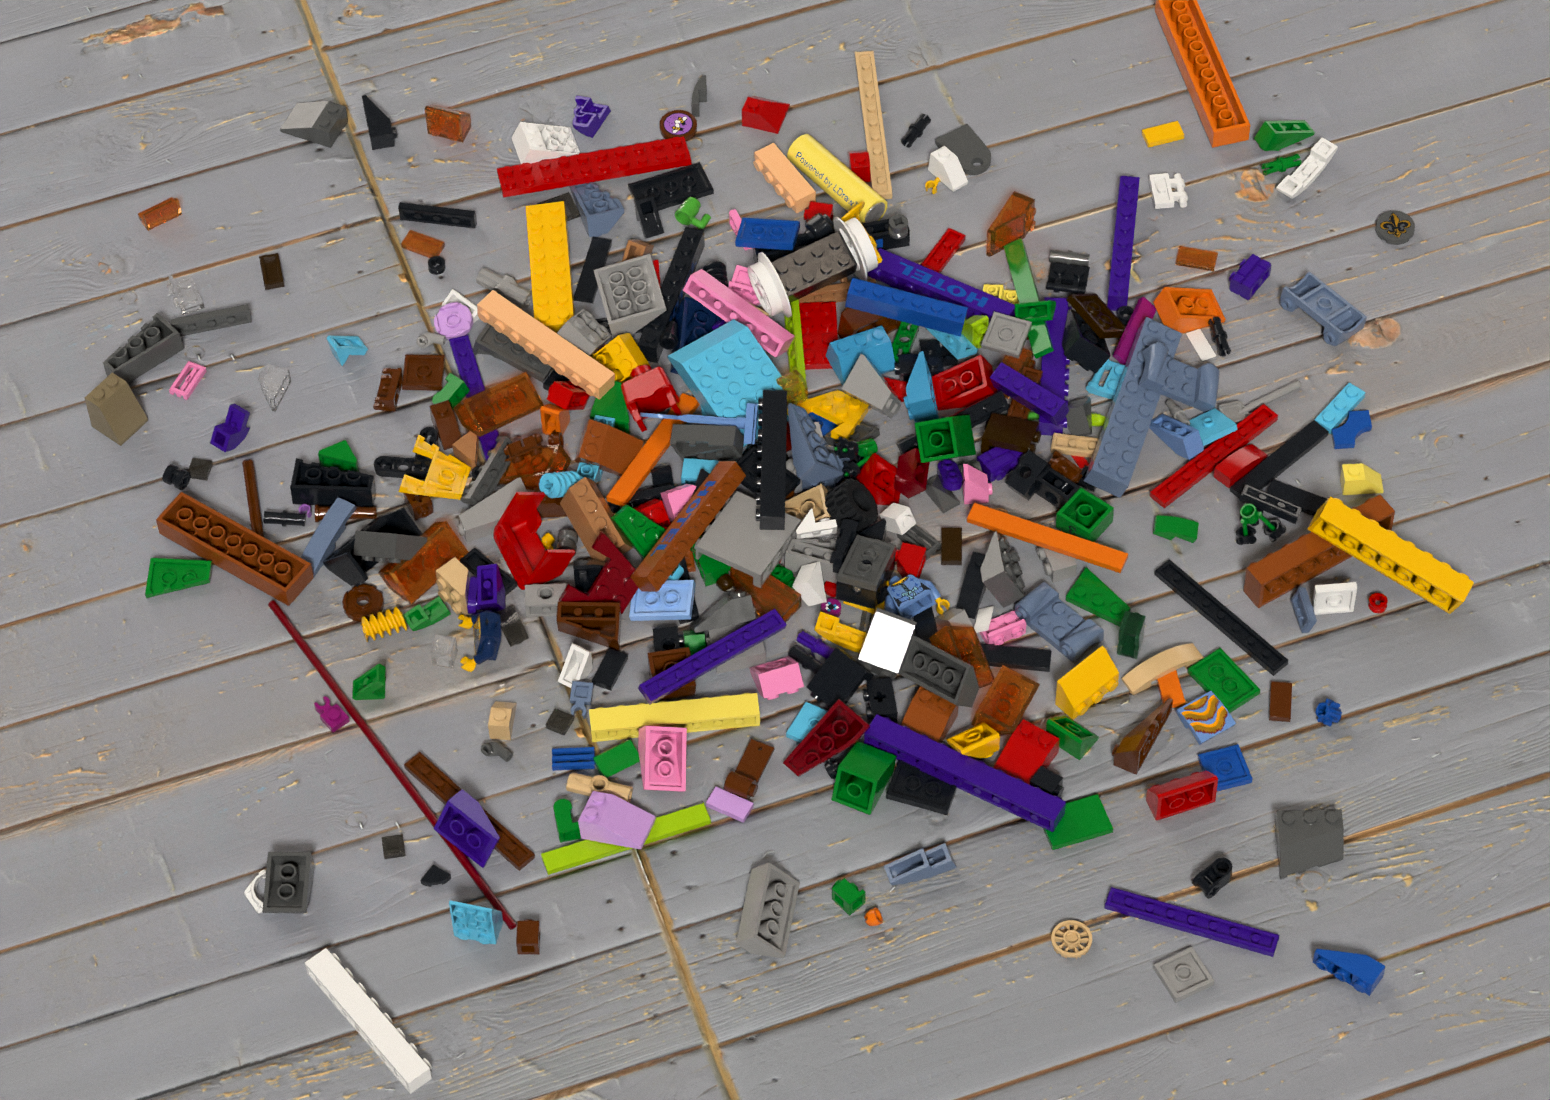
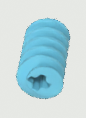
M576 471L545 473L540 479L539 489L549 498L564 497L572 485L582 478Z

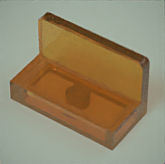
M172 197L138 213L139 220L148 231L182 215L179 200Z

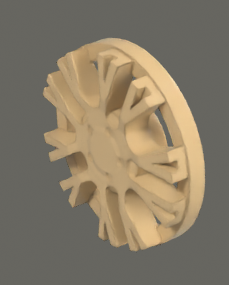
M1067 920L1059 923L1053 929L1051 943L1054 951L1057 954H1061V957L1077 959L1089 952L1092 945V934L1085 924L1075 920ZM1070 925H1074V930H1070ZM1065 927L1066 932L1063 933L1059 929ZM1079 927L1084 930L1082 933L1077 932ZM1056 942H1062V944L1058 946ZM1080 943H1087V946L1084 947ZM1072 949L1075 953H1070L1068 951Z

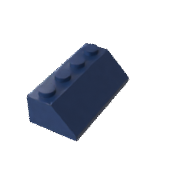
M684 297L676 309L675 322L678 324L679 342L672 349V353L712 332V326L721 318L697 300ZM671 363L670 372L678 374V372Z

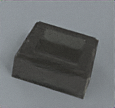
M192 458L188 469L191 474L190 478L207 481L213 466L212 461Z
M555 708L545 724L546 729L565 736L574 721V715Z
M403 834L381 837L384 859L406 856Z

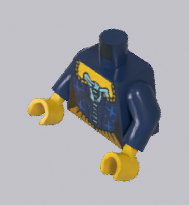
M486 610L473 614L471 617L460 615L458 619L463 622L458 626L470 629L473 625L474 658L470 659L465 656L460 661V663L464 664L461 666L462 669L472 672L476 664L480 665L487 660H496L502 636L500 614Z

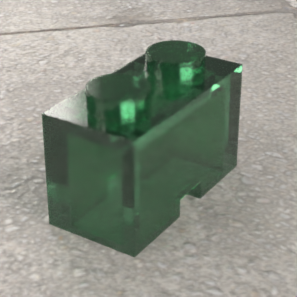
M1125 611L1119 629L1118 655L1134 659L1138 658L1144 639L1146 616L1137 612Z

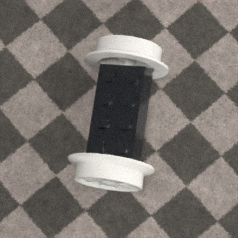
M835 217L833 220L834 234L773 262H770L763 252L758 253V262L748 266L747 271L753 290L765 312L769 313L770 317L779 313L784 314L788 318L791 317V302L855 273L858 279L867 281V272L877 268L878 261L870 238L858 219L852 218L844 222L839 217Z

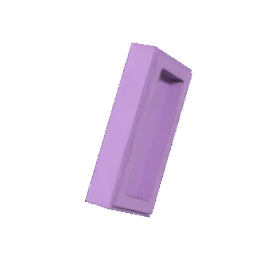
M715 787L706 801V807L744 823L753 809L754 803Z

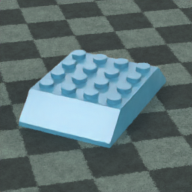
M734 319L667 357L707 416L725 418L746 417L747 403L758 404L759 409V398H763V390L787 391V405L796 403L791 388L747 326ZM757 416L756 440L758 439V429H762V426H758V416ZM739 429L741 434L744 436L745 429Z

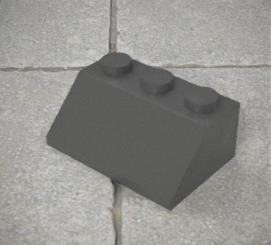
M355 531L353 555L361 556V560L373 561L375 557L377 562H387L389 559V563L401 564V560H411L427 542L428 537Z

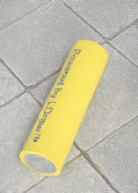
M804 134L792 143L787 153L788 160L847 212L864 201V208L859 214L861 223L879 221L887 210V201L810 134Z

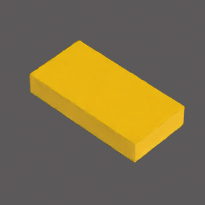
M1178 121L1142 130V136L1148 148L1184 139V133Z

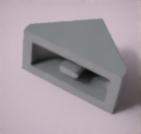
M950 608L935 618V622L961 648L977 638V633H973L974 627L964 609Z

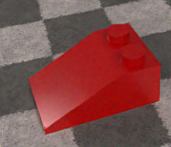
M978 355L932 376L938 411L968 407L997 391L990 380V376L993 374L992 366L982 355Z
M1023 719L1012 733L993 768L1002 770L1005 774L1019 778L1030 785V780L1041 766L1047 769L1059 753L1060 739Z

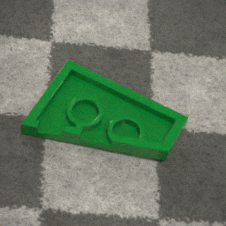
M629 505L623 506L611 517L643 560L666 531L663 527L654 523Z
M150 558L145 591L146 598L210 583L212 561Z
M1087 567L1066 595L1067 602L1119 627L1130 613V607Z

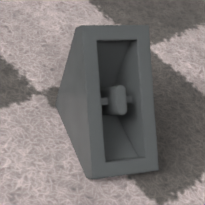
M1091 398L1071 401L1067 405L1069 412L1066 415L1071 435H1091Z

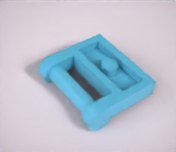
M1108 359L1098 372L1094 374L1092 380L1088 382L1086 390L1091 394L1113 400L1125 365ZM1104 370H1109L1110 373L1104 386H1099L1098 384Z

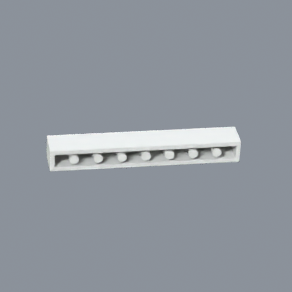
M325 948L305 962L307 974L410 1094L432 1079L430 1071L432 1067L426 1058L422 1059L418 1055L419 1052L413 1043L409 1044L405 1040L406 1037L400 1028L396 1029L392 1025L393 1022L386 1012L382 1013L379 1010L380 1007L373 997L369 998L366 995L367 992L360 982L357 984L353 980V974L348 968L344 969L341 966V961L335 953L331 954Z

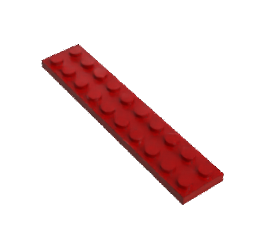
M683 136L545 159L531 164L523 163L497 168V175L504 198L692 165Z

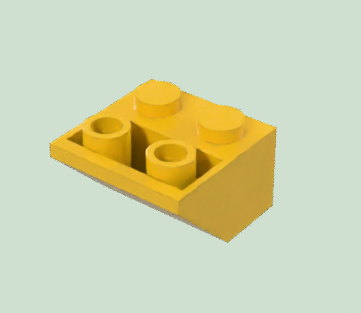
M630 333L618 335L591 356L615 373V381L621 383L631 379L630 373L634 368L641 365L650 366Z

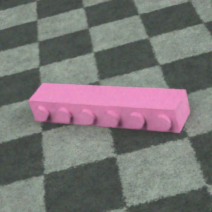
M703 269L690 275L683 289L684 292L727 323L734 319L747 326L761 347L775 358L787 352L795 337L793 334Z

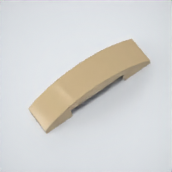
M1193 643L1179 645L1142 662L1122 678V681L1131 694L1135 695L1151 687V682L1183 666L1188 669L1204 657Z

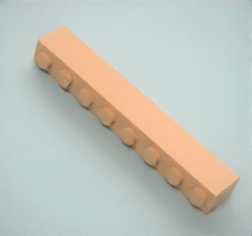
M494 290L477 304L478 317L481 321L487 322L497 332L509 337L513 343L522 346L526 352L538 357L543 364H548L558 374L570 379L574 385L583 388L588 395L600 400L615 385V373Z

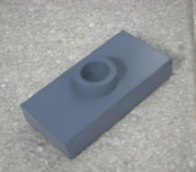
M1299 587L1291 598V603L1301 632L1309 633L1317 619L1306 587Z

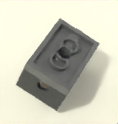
M857 535L837 574L836 599L876 609L881 593L886 588L887 580L895 569L896 545Z

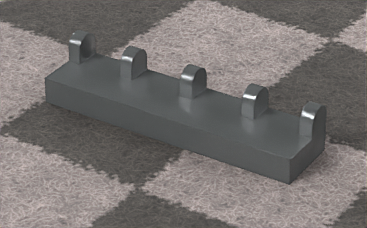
M248 304L170 319L171 326L179 332L180 336L252 322Z
M498 436L496 438L497 444L494 450H489L487 453L489 456L484 466L478 468L480 473L475 481L470 482V490L467 495H462L460 500L463 503L470 504L473 507L493 493L511 462H505L509 455L506 456L503 450L506 448V445L513 443L508 436Z

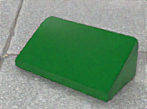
M1048 300L1015 304V317L1030 322L1053 320L1056 301Z
M630 739L593 757L599 774L606 778L640 762L639 753Z

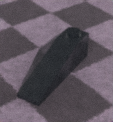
M587 559L574 561L575 588L582 592H588L606 562Z

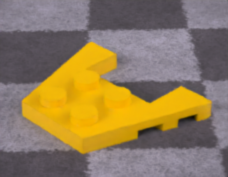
M839 390L794 403V405L804 408L808 414L813 412L837 424L838 426L831 430V438L835 440L839 437L849 440V436L855 432V427L860 425L868 413L869 405Z
M418 435L412 452L432 459L426 479L422 481L404 474L398 492L460 500L471 467L451 454L445 455L439 451L440 447L434 443L431 446L424 441L425 438Z

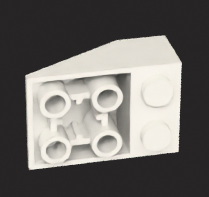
M520 122L511 137L521 164H531L545 159L580 154L571 127Z

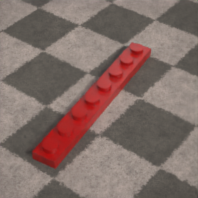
M1265 404L1261 405L1237 424L1238 430L1212 443L1150 492V497L1165 509L1211 473L1225 458L1243 448L1278 420V415Z

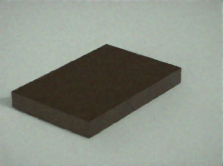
M1071 294L1066 300L1100 339L1122 337L1126 327L1097 294Z

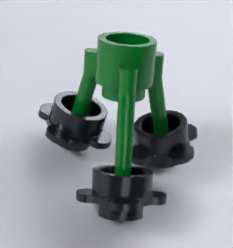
M839 437L835 440L833 446L834 452L838 455L839 459L847 457L850 460H855L857 454L864 457L857 464L853 461L849 463L844 461L842 463L844 477L857 480L856 477L861 474L859 467L866 463L873 453L878 451L877 444L872 438L855 442L854 440L848 441L845 438Z
M1245 503L1240 509V522L1242 526L1236 530V535L1238 536L1236 543L1238 545L1254 544L1257 541L1254 535L1256 529L1247 524L1257 526L1259 519L1266 524L1264 534L1268 535L1272 542L1276 541L1286 532V527L1281 525L1279 519L1268 521L1263 516V510L1258 509L1253 504Z

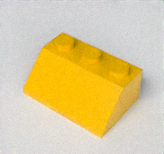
M1104 646L1098 648L1057 681L1055 705L1072 720L1079 715L1085 714L1092 704L1099 703L1106 693L1114 691L1118 686L1119 672Z

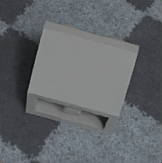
M584 308L571 317L557 332L558 335L590 357L612 336L606 327L600 325L593 315Z

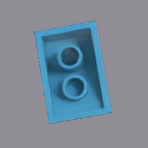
M923 351L918 354L906 386L907 396L904 397L910 420L914 419L915 423L939 419L932 376Z

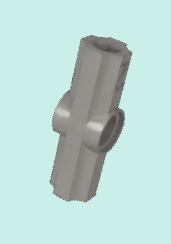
M482 268L476 278L477 284L490 291L494 290L504 298L523 308H527L531 304L533 299L532 292L517 285V282L511 276L504 275L502 277L487 268Z

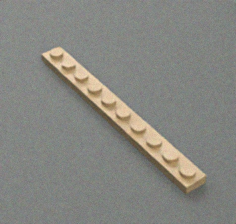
M874 51L855 52L866 148L869 152L871 187L884 199H892V186Z

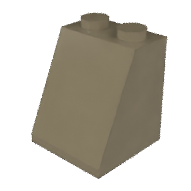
M113 372L84 397L92 427L120 446L148 421L128 383Z

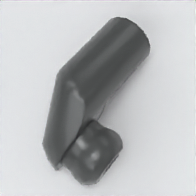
M499 742L484 743L481 746V752L485 756H500L506 762L510 761L513 757V754Z

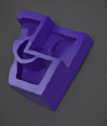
M577 95L575 97L577 104L576 108H574L575 117L573 118L572 125L578 132L593 138L611 110L607 105L593 103L589 97Z

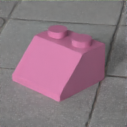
M789 656L749 668L758 692L764 699L772 700L778 698L781 693L787 692V694L798 692L799 688L804 687L798 662Z

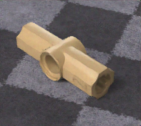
M574 772L569 774L566 790L586 796H591L593 791L613 794L629 803L633 793V787L610 782L602 775L590 777Z

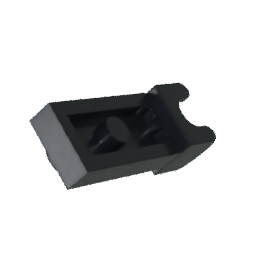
M843 519L840 537H837L835 549L837 550L832 551L830 558L834 573L839 572L850 546L858 535L859 522L855 520Z

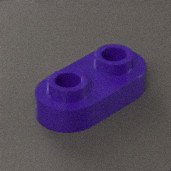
M949 459L939 462L937 474L942 486L950 491L959 490L962 487L963 478L958 465Z
M475 576L470 577L467 604L468 614H476L478 610H481L477 605V577Z

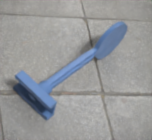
M747 403L746 417L737 418L689 414L677 416L640 413V417L736 426L738 429H745L744 444H755L758 404Z

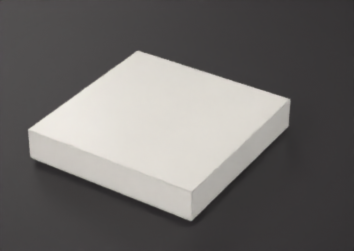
M1357 583L1315 585L1312 600L1315 615L1353 612Z

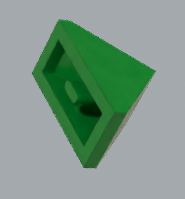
M346 440L319 450L320 466L331 468V466L338 467L343 472H348L349 470L359 472L357 459Z
M683 630L684 647H689L690 655L706 648L704 631L695 633L692 630Z

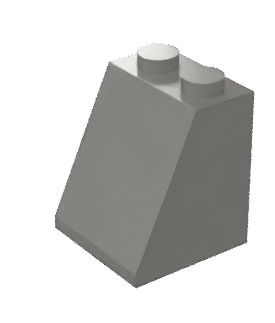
M861 354L841 389L849 396L869 405L873 410L892 419L900 410L901 400L876 366Z

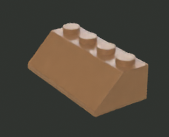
M584 477L567 490L560 505L592 560L607 562L609 559L592 548L601 531L605 533L622 554L633 548L611 519L614 514L593 480Z

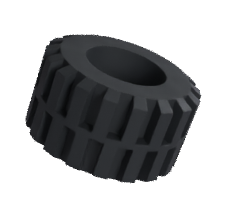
M846 479L827 492L825 496V506L828 507L827 512L832 520L836 519L837 527L839 528L843 519H851L859 522L857 533L873 524L878 518V507L874 497L857 480Z

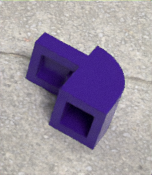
M235 403L231 404L225 423L214 427L210 444L224 452L237 448L249 432L250 428L246 425L250 412Z

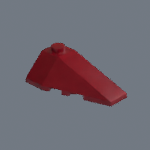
M838 699L785 759L783 764L800 777L828 760V758L855 744L870 728V725Z

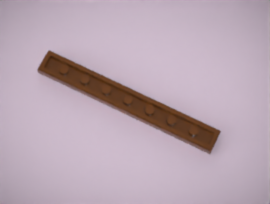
M421 752L404 764V768L445 805L451 797L461 790L458 785ZM483 809L500 837L495 850L520 871L535 858V854Z

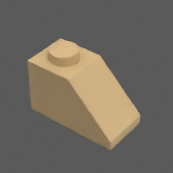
M495 701L491 707L488 722L490 739L511 740L517 703Z

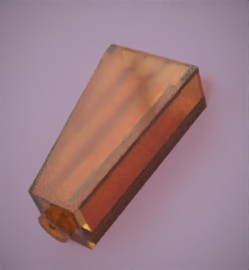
M731 567L730 576L734 581V587L737 590L742 589V591L751 595L753 606L760 617L776 609L786 623L801 607V594L772 575H769L761 588L753 585L752 576Z

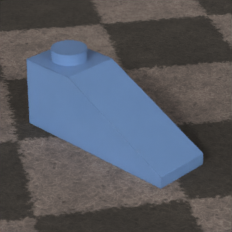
M1164 414L1151 421L1149 428L1177 455L1190 460L1204 450L1199 430Z

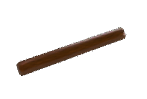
M251 459L244 460L242 465L251 530L264 537L254 464Z

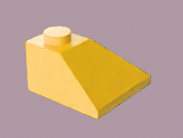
M985 722L946 739L947 743L962 755L980 759L991 757L1000 747L999 733Z

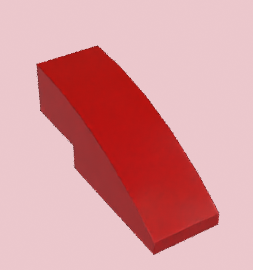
M1253 444L1247 445L1220 462L1214 468L1213 477L1230 488L1235 482L1264 461L1268 455Z

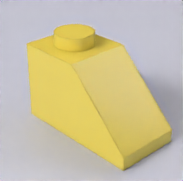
M1363 463L1342 464L1340 482L1343 495L1384 492L1381 474Z

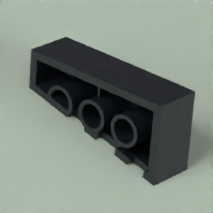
M296 458L290 486L293 504L332 506L337 497L354 504L356 507L374 506L376 489L373 475L351 470L343 472L338 467L331 466V468L321 467L320 463L312 462L307 464L303 463L302 459Z

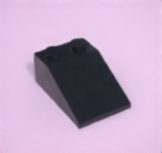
M1070 308L1067 314L1062 342L1064 355L1071 361H1077L1086 371L1091 370L1097 373L1111 356L1105 338L1100 339L1084 319Z

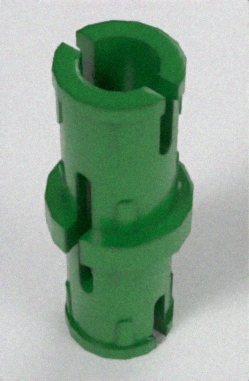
M1295 154L1286 158L1279 157L1276 161L1263 163L1261 169H1269L1262 172L1266 176L1278 171L1282 173L1286 169L1300 166L1301 160L1294 162L1300 156Z

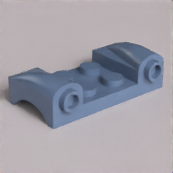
M1308 272L1296 285L1292 287L1285 286L1280 297L1281 306L1284 310L1293 312L1300 307L1325 327L1323 332L1324 340L1332 346H1337L1346 341L1365 326L1367 316L1311 272Z
M1159 342L1150 345L1142 352L1145 358V367L1139 381V386L1205 413L1216 406L1220 371L1214 364L1207 363L1196 369L1168 357L1169 349Z
M1045 582L1041 583L1015 604L1017 617L1020 620L1024 619L1031 629L1074 664L1091 645L1101 642L1104 638V630L1090 618L1087 620L1083 619L1061 601L1059 593Z

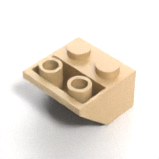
M454 557L436 570L438 596L443 602L447 601L457 615L469 616L467 608L470 584L468 569Z

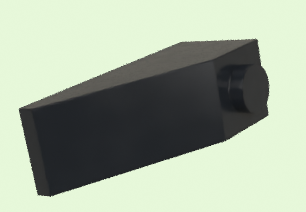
M363 95V107L372 150L394 147V138H397L396 128L392 127L390 119L366 95Z
M974 551L966 570L956 609H964L968 617L975 619L986 590L980 571L985 554Z

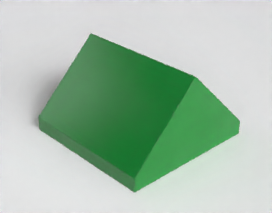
M1066 715L1049 718L1046 722V732L1060 739L1059 748L1078 760H1081L1099 738V736Z

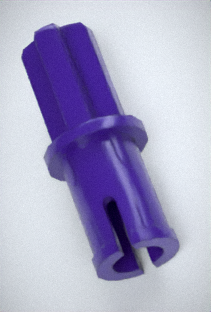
M804 631L799 633L796 639L798 643L809 648L811 653H817L826 659L834 651L832 647L823 643L822 639H816Z

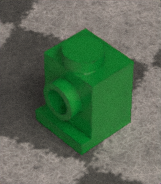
M844 878L834 883L832 887V900L850 916L866 903V892L863 889L859 891L854 883H849Z

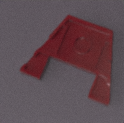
M601 531L592 548L609 559L587 593L568 584L559 600L560 602L620 603L621 614H623L638 590V586L631 578L636 569L605 533Z

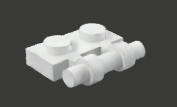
M1168 173L1149 175V184L1155 209L1174 207V201L1179 202L1182 208L1187 206L1188 196L1184 191L1185 182L1181 174H1175L1173 179H1169ZM1171 188H1175L1177 192H1172Z

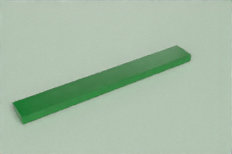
M1020 238L1004 246L1019 304L1039 302L1040 298L1023 240ZM1046 321L1032 322L1028 337L1033 355L1037 359L1054 351Z

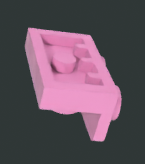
M1014 610L992 619L989 630L979 633L986 644L1000 646L1008 640L1019 638L1025 634L1026 621L1024 619L1020 620Z

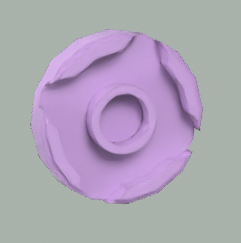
M458 302L442 306L434 318L436 331L438 334L446 336L448 340L467 335L473 325V316L469 308Z

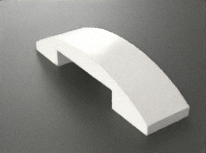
M1322 137L1311 149L1307 159L1291 176L1287 175L1276 187V190L1291 199L1301 194L1324 170L1337 151L1338 146Z

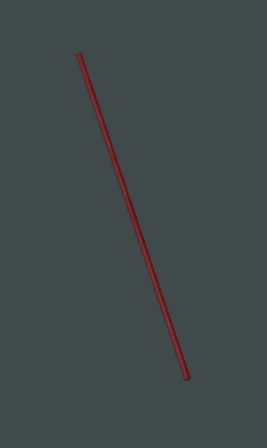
M270 601L268 604L270 609L434 827L438 821L436 815L276 601ZM440 835L493 908L502 911L503 921L510 930H513L517 924L465 854Z

